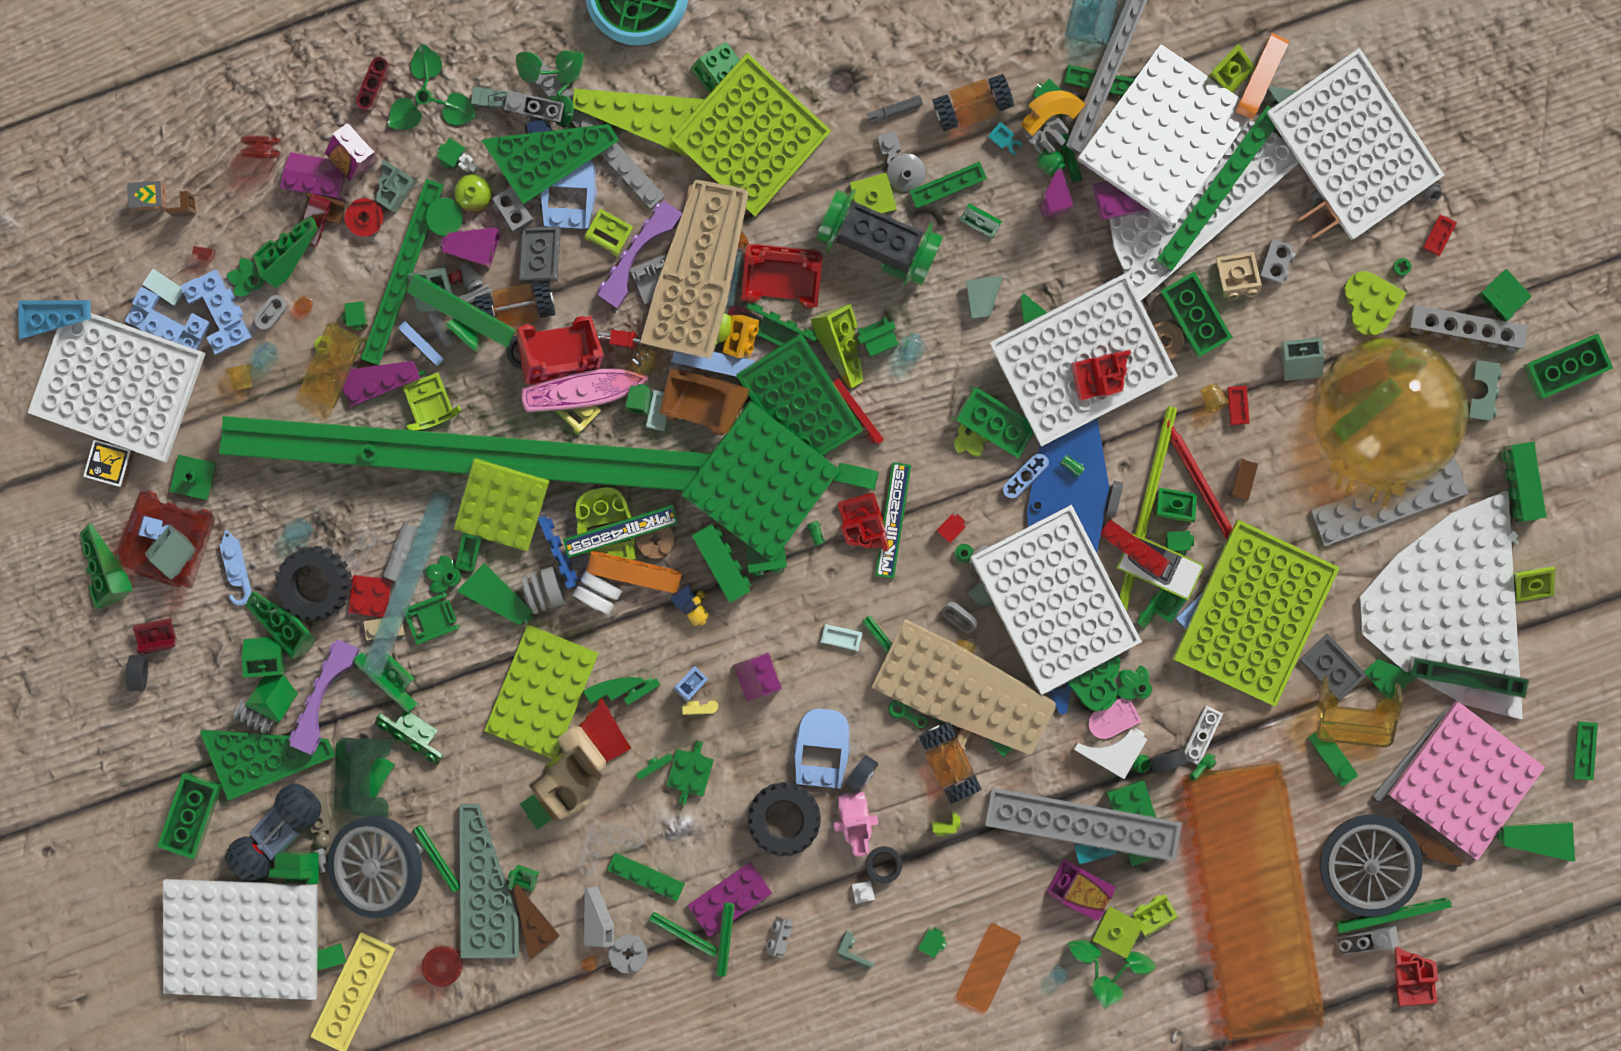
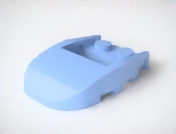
M589 160L550 186L586 188V210L549 208L548 187L541 192L544 227L560 226V228L589 229L597 196L596 172L592 160Z
M812 709L803 715L794 743L796 784L841 789L850 754V729L846 717L840 712L827 709ZM803 745L841 749L840 768L801 765Z

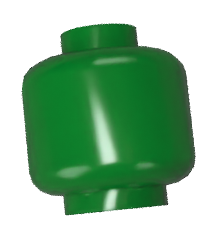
M1044 149L1043 153H1040L1037 157L1038 168L1049 176H1054L1059 169L1063 172L1066 167L1064 164L1065 156L1057 150L1049 153L1047 149Z

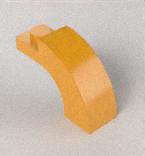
M1066 91L1045 93L1028 105L1033 111L1025 117L1021 126L1031 135H1034L1051 116L1066 114L1074 119L1086 104L1074 94Z

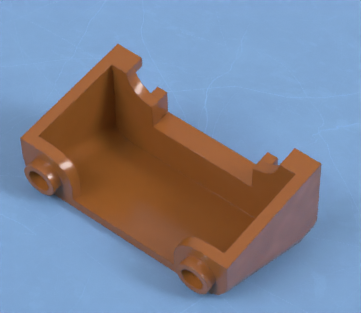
M670 369L659 413L666 415V419L671 421H677L679 418L707 426L712 430V434L723 436L724 433L729 432L748 396L749 389L703 374Z

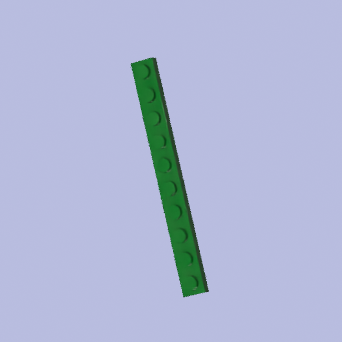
M1268 105L1156 259V261L1170 271H1173L1275 129L1274 124L1266 114L1267 111L1272 109Z
M429 179L425 180L363 351L362 360L376 365L381 364L410 284L408 274L414 273L429 231L424 218L425 210L430 202L441 198L445 187L443 184Z

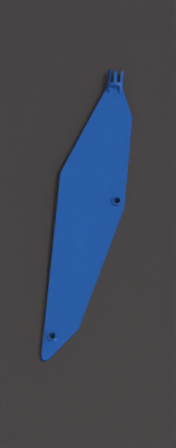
M1095 418L1057 439L1039 446L1038 454H1043L1048 458L1049 466L1032 483L1027 517L1029 527L1072 505L1097 553L1108 498L1109 482L1098 419ZM1067 454L1079 464H1084L1085 470L1079 477H1074V473L1060 464ZM1037 458L1036 467L1044 466V464L1042 463L1044 461L1043 458ZM1035 502L1041 503L1040 509H1035ZM1065 682V688L1057 686L1048 691L1052 700L1056 703V708L1060 714H1065L1068 709L1071 688L1067 682Z

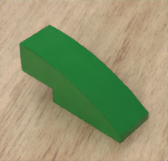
M463 532L455 568L474 572L483 538Z
M644 677L615 678L595 684L583 690L590 704L607 694L612 701L641 684L645 679Z

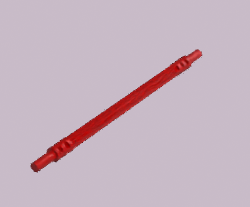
M1170 420L1167 421V428L1170 426ZM1172 426L1170 440L1227 540L1233 527L1182 436Z

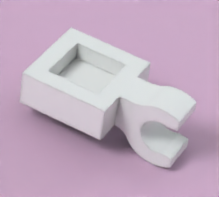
M463 154L459 158L461 162L458 166L467 173L472 171L475 174L480 169L469 155Z

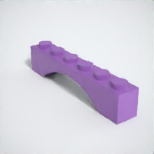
M664 200L661 204L659 202L656 204L652 211L654 215L651 219L647 218L641 226L643 230L640 235L636 234L631 240V248L628 251L624 250L619 258L621 260L619 265H614L610 270L608 281H603L597 289L599 291L598 296L616 309L620 307L629 294V273L638 253L654 238L673 231L681 219L683 213Z
M338 639L336 643L333 642L329 649L331 654L328 660H324L321 666L323 672L320 678L317 677L313 684L315 690L312 696L309 695L305 702L307 708L304 713L300 714L297 720L298 728L296 731L293 730L290 735V746L314 756L321 740L318 717L323 696L337 677L353 668L355 664L353 660L361 651L359 648Z

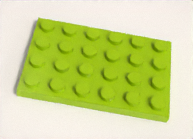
M528 624L484 731L555 759L561 748L558 738L568 731L599 653Z

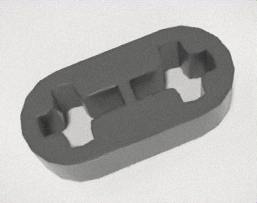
M1113 481L1105 516L1116 517L1123 482Z

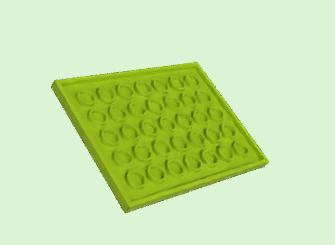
M1236 519L1172 659L1276 707L1340 567Z

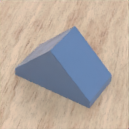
M694 666L673 689L688 701L704 685L708 678Z

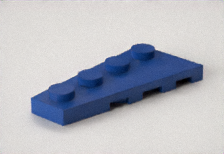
M544 515L538 518L544 535L551 545L550 548L556 561L558 560V568L563 577L566 578L567 582L565 584L567 589L577 586L576 581H579L575 571H571L568 566L571 563L567 553L563 554L560 548L563 544L559 535L555 536L552 530L555 526L551 517L547 519V516Z

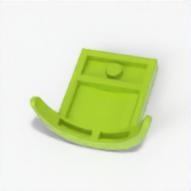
M439 373L403 386L416 421L415 424L406 426L408 430L419 431L437 426L451 420L461 412L460 405L454 409L452 408Z

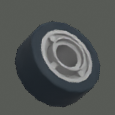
M865 755L853 768L846 785L859 793L872 779L878 762Z

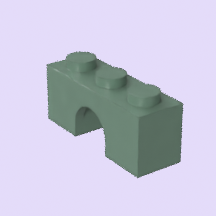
M1473 361L1470 381L1480 382L1484 387V395L1481 399H1468L1466 419L1492 421L1495 418L1497 407L1494 404L1495 399L1499 396L1497 381L1500 380L1502 369L1499 368L1500 363Z

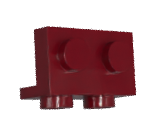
M171 618L133 625L138 654H149L161 649L166 651L176 645L177 637Z

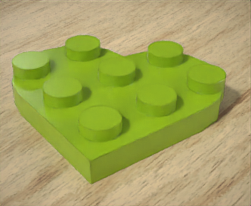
M1359 271L1352 275L1344 286L1347 302L1353 307L1351 317L1354 328L1360 334L1366 336L1378 335L1386 329L1407 294L1391 283L1367 271Z

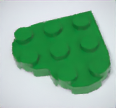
M1116 655L1067 681V684L1088 709L1102 711L1110 708L1116 702L1118 688L1114 679L1119 675L1121 662L1119 656Z

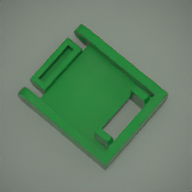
M447 593L403 609L416 645L460 628L459 625L451 626V623L456 622L457 619L450 601L442 602L441 598L447 597ZM418 614L424 632L417 634L411 616Z

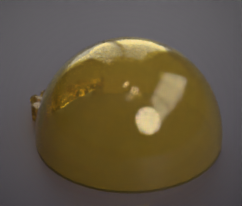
M1403 337L1370 339L1353 346L1341 354L1330 365L1319 383L1313 411L1317 437L1324 452L1331 461L1328 471L1338 474L1334 489L1338 490L1341 487L1344 477L1349 478L1345 493L1350 494L1355 481L1375 488L1371 498L1372 503L1377 501L1380 490L1386 492L1382 501V506L1385 508L1388 505L1391 494L1399 498L1403 497L1406 488L1419 485L1433 478L1452 461L1463 443L1469 417L1466 391L1454 367L1444 356L1428 345Z

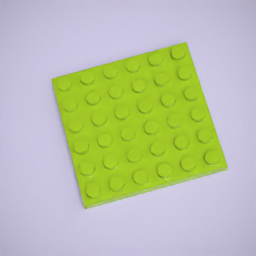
M747 52L670 137V140L718 184L745 189L748 192L746 209L753 216H756L828 136L831 130Z

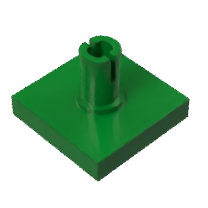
M178 454L170 492L209 500L217 463Z

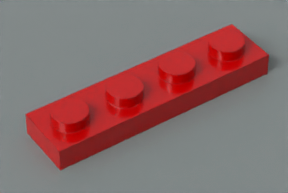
M839 378L833 382L851 411L857 416V420L862 428L865 427L868 431L866 434L872 444L876 442L879 445L884 441L883 437Z
M1109 519L1101 531L1100 536L1158 577L1161 576L1170 563L1167 558L1111 519Z

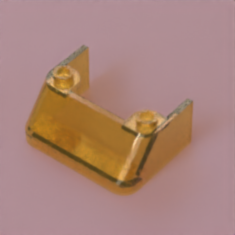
M1323 675L1318 698L1316 728L1318 738L1327 742L1381 748L1391 746L1394 742L1403 704L1400 684H1396L1393 699L1379 700L1375 705V710L1337 706V696L1329 692L1328 678Z

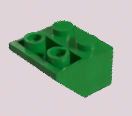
M273 637L243 639V678L285 674L284 650Z

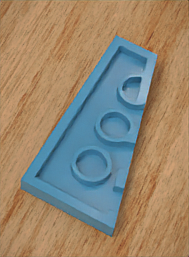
M90 300L18 301L19 339L91 320Z

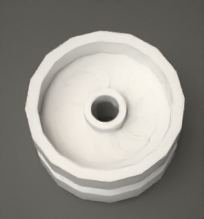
M585 571L581 581L590 587L589 590L582 586H577L572 595L583 601L582 603L610 615L614 605L605 597L618 600L622 590Z

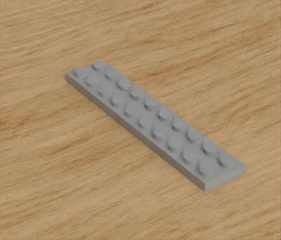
M992 788L985 826L1176 861L1182 823Z

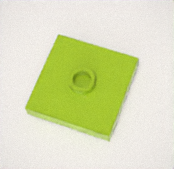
M887 172L850 183L851 190L856 189L855 202L882 214L897 210Z
M1109 906L1092 941L1128 958L1144 923Z

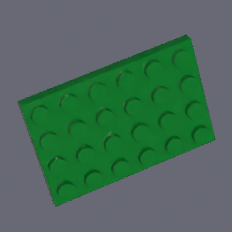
M802 334L797 335L736 373L743 387L749 389L748 394L756 406L822 456L863 431L857 418Z

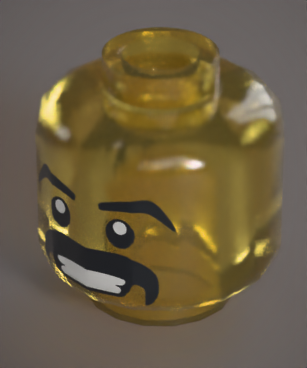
M640 347L629 358L631 363L629 366L640 376L642 374L648 375L658 363L655 359L657 354L649 347L647 349Z

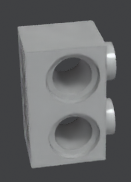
M512 187L493 198L495 203L492 205L497 214L502 213L505 219L502 222L508 231L512 229L515 233L534 221ZM504 198L511 199L512 202L509 207L502 206ZM520 214L522 217L521 221L517 224L512 223L513 215Z
M1272 239L1269 242L1259 272L1260 278L1279 285L1286 281L1290 270H1287L1289 262H1293L1296 252H1293L1294 246ZM1277 249L1285 251L1286 255L1284 258L1277 256ZM1271 267L1279 269V276L1275 277L1271 274Z

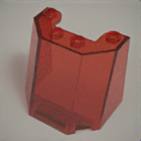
M140 491L115 552L118 563L123 567L135 570V573L142 577L176 588L181 586L193 588L215 523L214 515L207 509L197 510L196 512L189 508L183 510L177 508L178 506L173 503L167 502L165 504L160 502L157 494L152 491ZM142 516L163 521L162 526L170 524L184 534L196 549L193 558L184 564L181 572L174 576L172 580L145 555L146 551L157 539L137 534Z

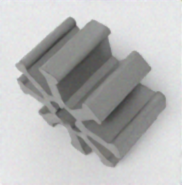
M1056 114L1047 119L1034 135L1025 131V136L1038 152L1043 153V150L1046 148L1049 153L1055 151L1053 146L1055 141L1060 145L1064 144L1065 139L1061 135L1067 134L1068 128Z

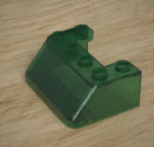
M342 737L337 741L334 808L337 812L354 816L389 817L392 815L386 799L370 797L371 758L382 759L387 757L391 751V743L395 742L394 738Z

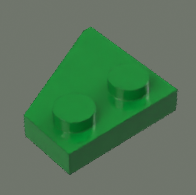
M1376 659L1364 670L1370 681L1388 701L1416 678L1408 676V672L1379 659Z

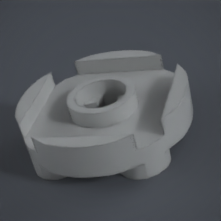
M624 934L614 941V945L610 946L609 959L612 966L622 973H633L640 970L645 964L648 955L644 942L633 934ZM627 948L631 949L630 951L634 953L629 959H626V956L623 955V951L625 952Z

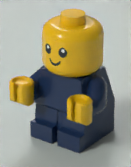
M687 584L678 590L677 593H674L670 599L679 610L687 615L693 626L699 624L702 626L707 622L706 619L709 616L704 607L699 605L705 594L701 590L696 594L692 593L691 585Z

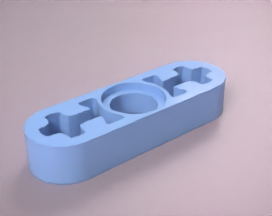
M406 321L398 327L436 366H439L444 361L443 357Z
M1043 454L1034 455L1004 485V494L1009 498L1019 497L1048 468V458ZM1037 458H1043L1044 461L1042 463L1044 464V466H1037L1034 469L1038 471L1036 474L1031 468H1028L1030 464L1032 467H1034L1037 464ZM1024 471L1031 473V479L1027 482L1021 479V474ZM1017 478L1018 481L1024 486L1021 487V485H1018L1015 489L1016 494H1009V486H1015L1018 483L1015 481V479Z

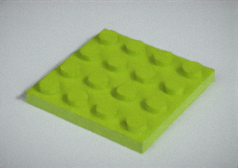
M474 459L454 530L528 551L549 480Z

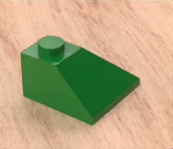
M454 318L446 324L449 329L477 353L481 351L479 332Z

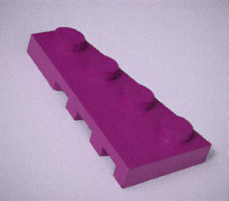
M414 361L336 372L350 407L421 379Z

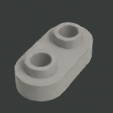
M279 295L271 296L255 315L254 321L256 326L263 330L272 328L287 308L285 299ZM276 302L280 303V308L278 309L274 307ZM264 317H268V323L266 324L262 322Z
M955 602L946 603L942 609L943 617L964 633H972L978 625L976 618Z

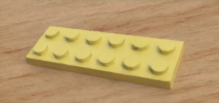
M363 932L360 933L310 1037L339 1051L348 1050L396 948Z

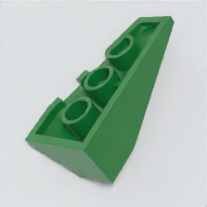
M310 216L295 225L291 232L287 234L285 232L281 233L279 239L274 242L269 240L253 254L260 277L276 289L291 276L318 230L313 217Z
M88 524L80 532L83 555L88 559L86 574H90L92 585H89V592L95 609H100L124 599L133 590L127 573L93 525Z

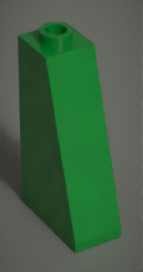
M483 563L457 589L464 596L518 625L523 623L527 625L534 618L530 606L486 563Z
M1572 822L1503 825L1498 830L1497 839L1501 841V845L1563 860L1575 861Z

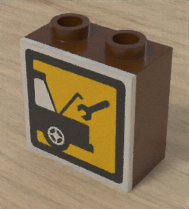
M102 439L100 441L93 440L83 477L125 487L135 451L113 445Z

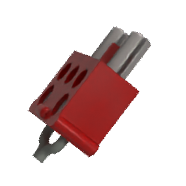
M611 329V333H598L599 339L610 341L609 344L616 347L633 350L637 349V343L640 344L641 342L635 331L628 332Z

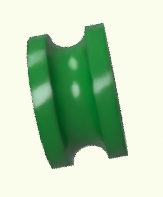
M1406 258L1398 259L1393 264L1394 273L1398 276L1407 275L1411 271V262ZM1402 262H1404V266L1407 267V270H1403V272H1400V268L1397 267V265L1402 264Z
M368 444L362 447L360 455L363 460L372 462L378 458L379 451L374 445ZM372 448V452L375 454L368 459L365 450Z

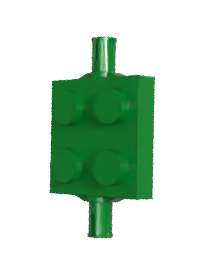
M696 740L693 751L681 749L676 751L667 786L676 788L681 792L679 804L686 805L689 794L705 795L715 759L705 757L700 753L704 743L702 741Z

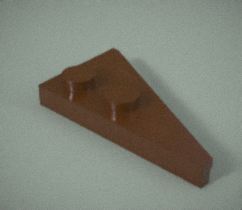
M1403 814L1401 825L1415 838L1422 857L1457 866L1462 865L1461 860L1408 814ZM1396 841L1395 850L1400 851L1404 849L1402 845L1398 841Z
M517 883L514 891L528 955L532 959L556 940L560 934Z

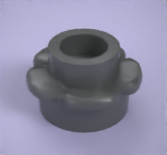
M1438 184L1428 186L1424 192V198H1428L1430 202H1435L1442 196V191Z

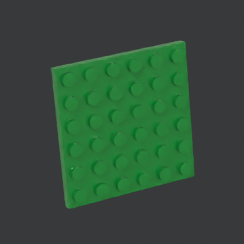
M749 401L732 424L729 432L725 433L681 495L767 560L773 562L840 469Z

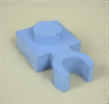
M142 516L137 534L157 539L169 525L162 526L163 521Z

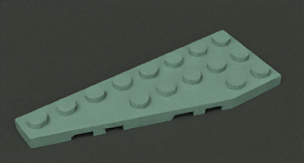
M479 803L459 804L461 958H519V917Z

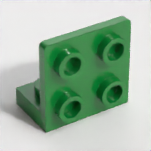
M725 42L699 57L690 68L710 94L737 64L739 58L728 43Z
M1508 269L1503 270L1478 293V296L1501 321H1509L1514 316L1513 314L1531 298L1530 293Z

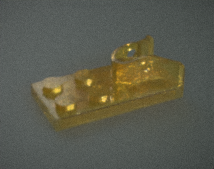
M335 321L327 323L299 392L332 409L335 408L361 344L368 341V338L356 336L339 327Z

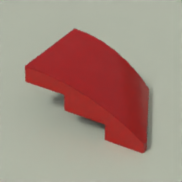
M1131 350L1118 351L1072 362L1071 367L1078 400L1122 392L1125 384L1124 378L1128 369L1126 368L1128 356L1131 355Z
M874 492L838 502L837 506L843 519L841 529L848 545H860L864 548L873 547L889 551L884 522Z
M600 699L598 706L593 712L588 713L586 719L578 727L582 728L606 762L632 748L604 700Z
M1395 947L1394 966L1398 1007L1437 1004L1435 983L1439 980L1436 962L1402 950L1400 947Z

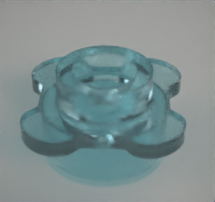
M1055 965L1053 970L1050 971L1052 979L1057 985L1060 983L1065 984L1067 981L1065 970Z

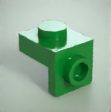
M517 865L508 874V888L513 889L518 883L521 888L533 892L536 889L539 872Z

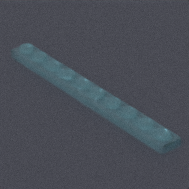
M433 492L362 671L381 678L451 504V498Z

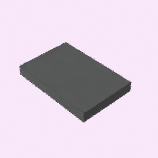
M560 226L522 228L519 269L520 283L558 281Z
M1328 633L1299 659L1339 702L1367 676Z

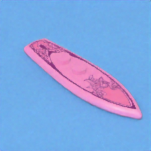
M622 369L584 371L524 387L521 390V401L526 412L592 407L613 402L627 396L630 385L644 384L649 378L645 375Z

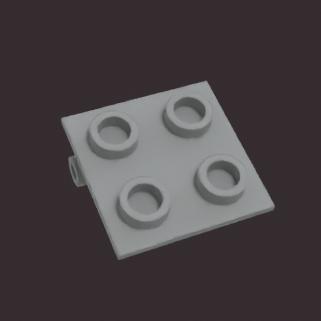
M666 254L630 269L644 304L652 302L656 285L667 258Z

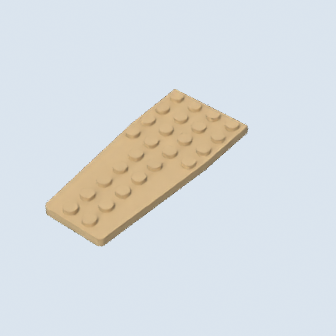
M702 180L694 181L656 285L640 343L707 359L712 358L727 304L748 198V192L745 189Z
M904 619L871 687L924 714L950 722V724L1027 754L1033 753L1056 707V703L1051 699L1040 695L1039 692L961 646Z

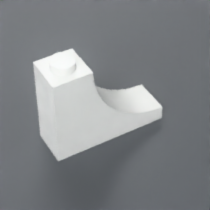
M1135 728L1134 731L1128 729L1125 735L1113 744L1104 747H1089L1076 742L1073 749L1124 779L1147 739L1143 737L1145 735L1144 732Z

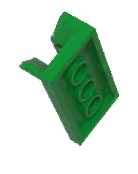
M970 386V393L957 416H952L951 419L961 423L1019 459L1034 434L1027 418L977 387Z

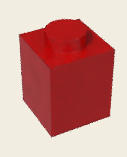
M952 513L936 531L950 544L966 528L964 525L966 521L959 514L955 516Z

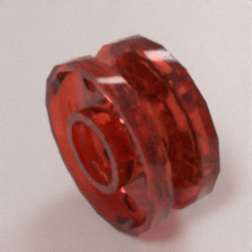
M244 136L240 138L241 144L249 146V148L240 150V155L243 157H281V151L272 149V146L281 145L280 138L270 136Z
M441 945L434 947L426 953L422 960L421 969L427 982L434 986L445 987L459 979L463 972L464 964L460 953L451 946ZM439 961H444L447 964L446 971H441L438 968Z

